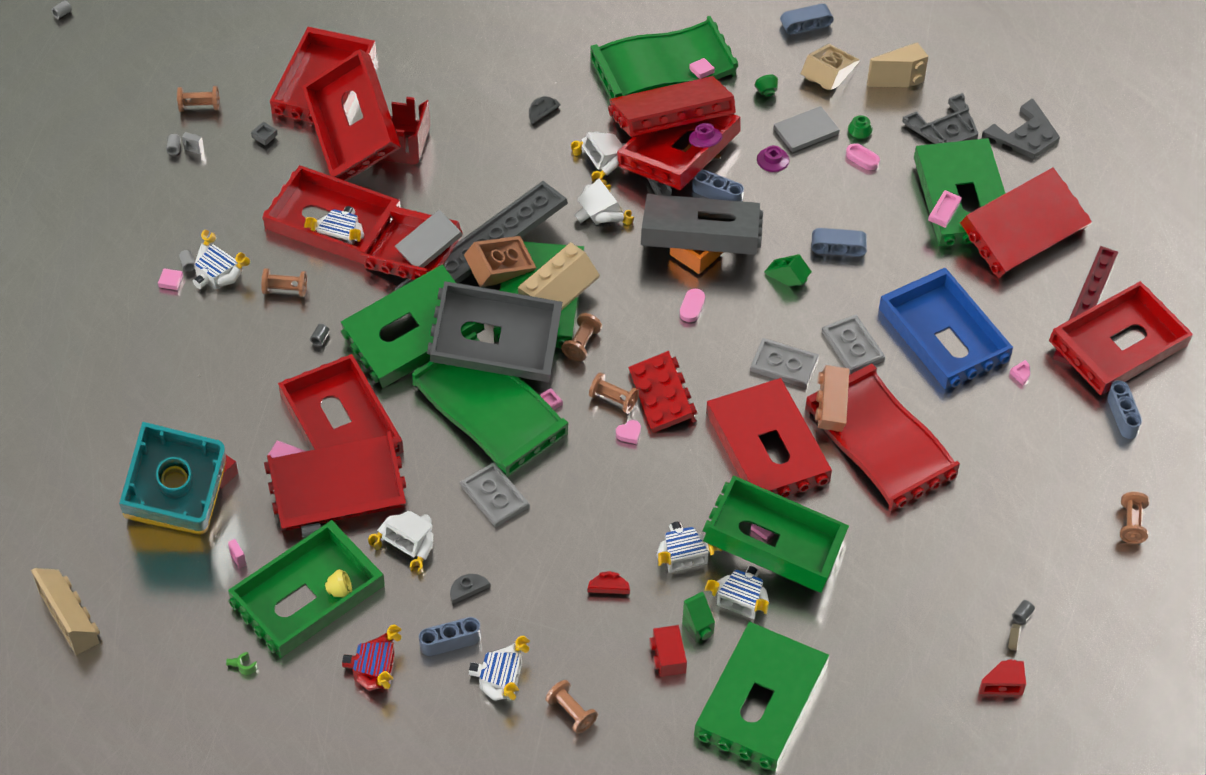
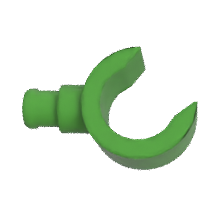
M248 652L240 654L238 658H227L226 660L227 666L238 667L239 671L245 675L254 673L258 668L257 661L250 666L242 665L243 662L250 658Z

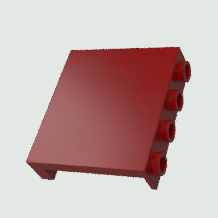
M393 206L390 210L392 221L369 254L361 253L360 256L365 268L369 270H377L385 274H393L415 280L444 264L460 238L424 268L411 265L396 249L395 245L432 215ZM449 219L462 233L459 221Z

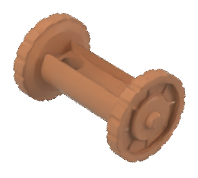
M213 86L212 92L184 93L183 88L178 87L177 102L179 112H183L185 106L213 105L214 110H219L220 96L218 86Z
M264 268L261 281L262 294H268L269 289L299 291V296L305 297L307 272L301 271L299 277L271 275L270 269ZM292 281H297L298 286H294Z
M588 313L579 315L577 318L579 329L572 341H565L561 347L564 355L574 361H583L586 358L587 351L584 348L592 334H597L602 329L600 320Z
M599 372L592 381L589 396L596 398L600 394L622 404L623 412L629 414L637 402L639 390L632 388L628 392L606 382L605 374ZM621 395L626 396V399L623 400L621 398Z
M1128 492L1121 497V505L1127 509V524L1121 528L1120 538L1127 543H1143L1148 539V530L1142 526V510L1149 506V497L1140 492Z
M567 680L560 681L549 690L545 700L550 705L558 702L575 720L573 730L578 734L583 733L594 724L598 713L595 709L585 711L568 693L571 684Z

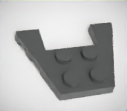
M963 93L953 96L948 100V104L955 113L930 123H926L917 111L903 116L902 122L934 144L978 139V131L973 118L970 116L969 107L965 103Z
M1032 98L1021 105L1020 111L1030 118L1029 121L1009 134L996 124H993L982 132V137H990L996 140L997 144L1013 147L1012 150L1032 159H1035L1057 144L1060 136Z

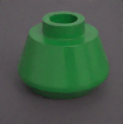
M773 74L764 75L756 80L754 86L761 95L771 97L778 90V77Z
M859 115L854 117L849 123L848 132L854 138L864 139L872 134L873 127L868 117Z

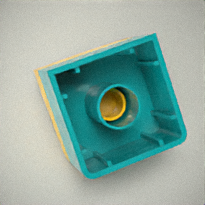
M142 422L119 502L124 518L199 535L206 533L226 466L224 444L216 439Z

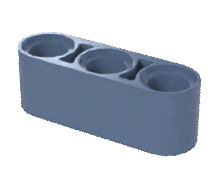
M823 3L786 11L781 15L780 21L785 31L791 35L827 27L833 23L834 17L828 6Z
M703 169L693 178L692 189L699 195L709 199L743 201L744 187L738 182Z
M817 228L812 232L811 248L813 252L819 254L863 256L867 252V234L856 230Z
M1114 381L1107 400L1121 435L1125 438L1133 439L1138 435L1142 418L1128 384L1124 381Z
M468 617L422 630L419 634L421 653L426 656H433L477 644L481 639L480 622L476 618Z

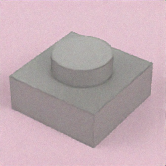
M185 132L182 136L184 150L202 154L204 150L202 137Z

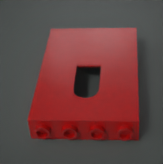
M307 27L270 99L271 113L314 123L302 86L359 49L369 54L373 62L377 54L375 40ZM348 91L342 99L346 116L356 97L354 91Z
M359 49L302 86L330 176L348 181L401 148L369 54ZM348 91L356 93L363 114V118L351 126L342 104L343 96Z
M730 114L633 136L617 151L618 167L681 190L741 132V117ZM703 123L712 124L715 129L722 133V140L711 147L702 148L692 145L686 152L671 147L686 132L695 131V128Z
M299 165L296 171L292 172L288 182L282 186L279 195L273 199L269 209L264 211L262 219L266 230L363 264L360 254H369L392 221L391 208L393 206L401 208L400 200ZM309 206H315L330 212L334 209L343 211L346 206L354 208L355 215L358 216V222L362 224L364 238L360 242L355 240V244L351 245L317 233V230L312 231L309 227L304 228L306 218L302 215V211Z
M1139 281L1054 328L1049 342L1100 395H1103L1110 391L1114 381L1126 382L1187 347L1193 333L1148 287ZM1132 325L1143 327L1147 336L1123 351L1110 338Z
M352 354L278 383L280 396L310 450L385 436L388 431H391L392 437L396 436L398 448L395 449V454L399 455L404 452L403 440ZM327 397L338 398L352 422L333 429L321 408V402Z
M781 378L707 401L706 414L741 479L784 498L798 492H805L816 486H824L831 481L832 469ZM777 430L790 454V459L783 464L773 462L759 438L760 435Z

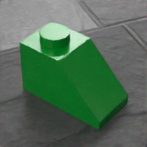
M800 254L775 259L764 271L766 275L789 287L803 285L807 282V277L812 273Z
M703 592L684 600L682 624L695 642L710 638L714 634L715 621Z

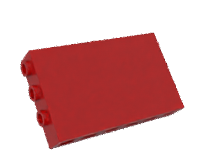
M713 76L610 99V106H608L609 115L614 118L615 122H618L620 127L630 137L736 113L734 95Z
M1054 167L971 212L960 222L970 241L978 248L980 255L987 261L991 271L996 274L998 279L1002 278L1007 271L1077 231H1084L1092 223L1088 213L1083 210L1078 199L1074 197L1068 185L1062 180Z
M388 431L385 436L272 458L271 455H267L268 462H264L266 475H271L272 482H268L270 495H275L276 502H273L272 506L274 515H279L282 532L300 529L303 525L318 522L324 524L331 520L334 522L406 507L403 491L406 488L405 477H400L399 469L402 468L400 456L396 457L395 449L398 448L396 436L392 437L391 431Z

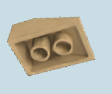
M917 42L871 58L867 85L868 87H911L921 84L925 80L929 56Z
M828 44L807 56L801 75L811 82L821 84V87L824 89L832 90L840 85L860 59Z

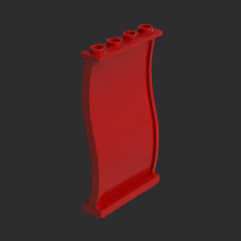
M873 364L849 375L846 425L842 432L826 429L824 431L872 480L888 502L890 511L904 507L907 502L919 499L927 491L935 490L942 483L952 481L957 477L960 463L958 461L955 462L933 433L894 397L878 376L877 368ZM817 392L807 396L805 406L809 414L812 413L814 417L817 408H819V402H816Z

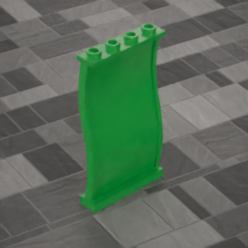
M707 16V20L677 31L636 35L612 41L600 47L597 44L590 46V59L611 99L697 80L699 78L689 69L691 63L703 58L715 68L714 73L706 77L713 76L716 79H720L730 74L734 77L738 68L737 58L733 57L730 46H727L725 43L724 35L720 34L718 25L711 16Z
M475 331L469 336H464L466 339L480 341ZM434 362L418 367L412 373L413 386L418 387L444 416L469 435L507 477L568 434L569 423L564 418L561 419L538 393L518 377Z

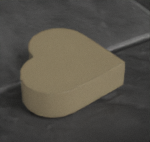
M1012 624L1009 650L1017 651L1021 633L1020 624Z

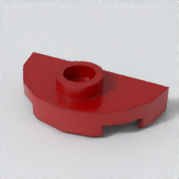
M607 571L599 573L598 576L589 581L587 592L630 594V587L628 581L622 578L619 573Z

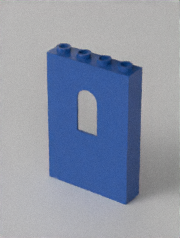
M946 267L891 291L880 298V311L945 390L956 387L967 379H973L984 371L988 372L993 367L1005 364L1011 359L1013 346ZM950 327L967 347L968 355L963 358L952 356L935 334Z

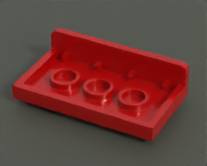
M666 351L628 367L635 387L639 390V398L653 433L691 418L692 422H696L694 415L698 413L694 403H689V399L692 397L688 387H683V384L686 382L682 372L678 373L677 368H680L676 356L672 358L670 352Z

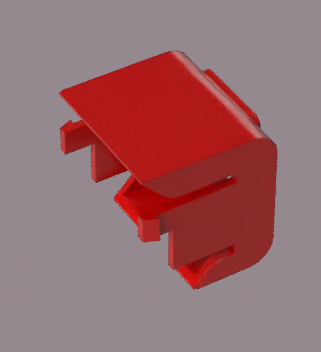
M406 97V103H391V119L401 148L382 160L411 165L419 163L430 129L429 100L418 106L419 120L416 118L415 98ZM405 135L410 136L408 137L409 153L406 152Z

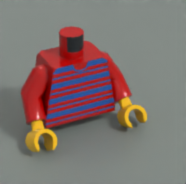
M393 624L387 629V633L368 642L360 643L357 647L356 655H343L342 667L353 668L354 680L368 691L390 688L389 683L390 680H393L391 673L395 657V647L392 641L401 640V635L398 634L401 628Z

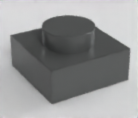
M262 122L251 132L252 138L265 146L278 135L277 129L265 122Z

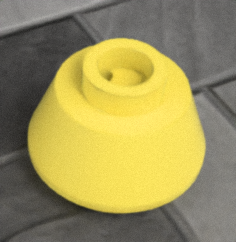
M336 570L328 577L325 583L328 594H332L333 597L344 598L352 592L351 580L343 570Z

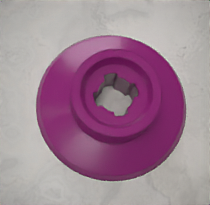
M703 123L698 125L695 131L691 133L689 142L696 147H711L722 140V133L715 129L712 124Z
M775 145L761 150L756 159L758 165L769 172L782 171L787 168L790 162L788 154Z

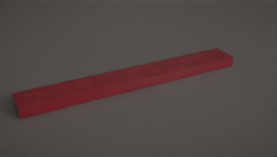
M1100 246L1069 320L1098 304L1117 259L1118 251ZM1056 349L1053 359L1071 365Z

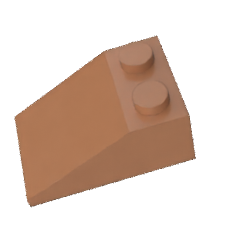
M520 236L477 241L464 254L480 287L497 285L536 269Z

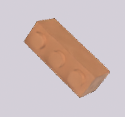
M825 365L823 371L818 374L817 382L820 384V390L817 392L816 402H819V408L816 410L815 420L818 421V428L842 432L847 420L849 368Z

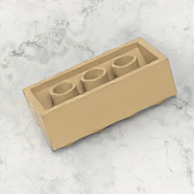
M570 242L518 287V294L563 302V310L600 277V274L586 252Z
M32 569L31 572L38 592L75 655L99 644L97 635L100 634V631L95 622L90 623L88 620L91 617L86 607L81 608L79 605L81 603L80 597L76 591H71L72 585L68 577H63L60 571L55 569Z

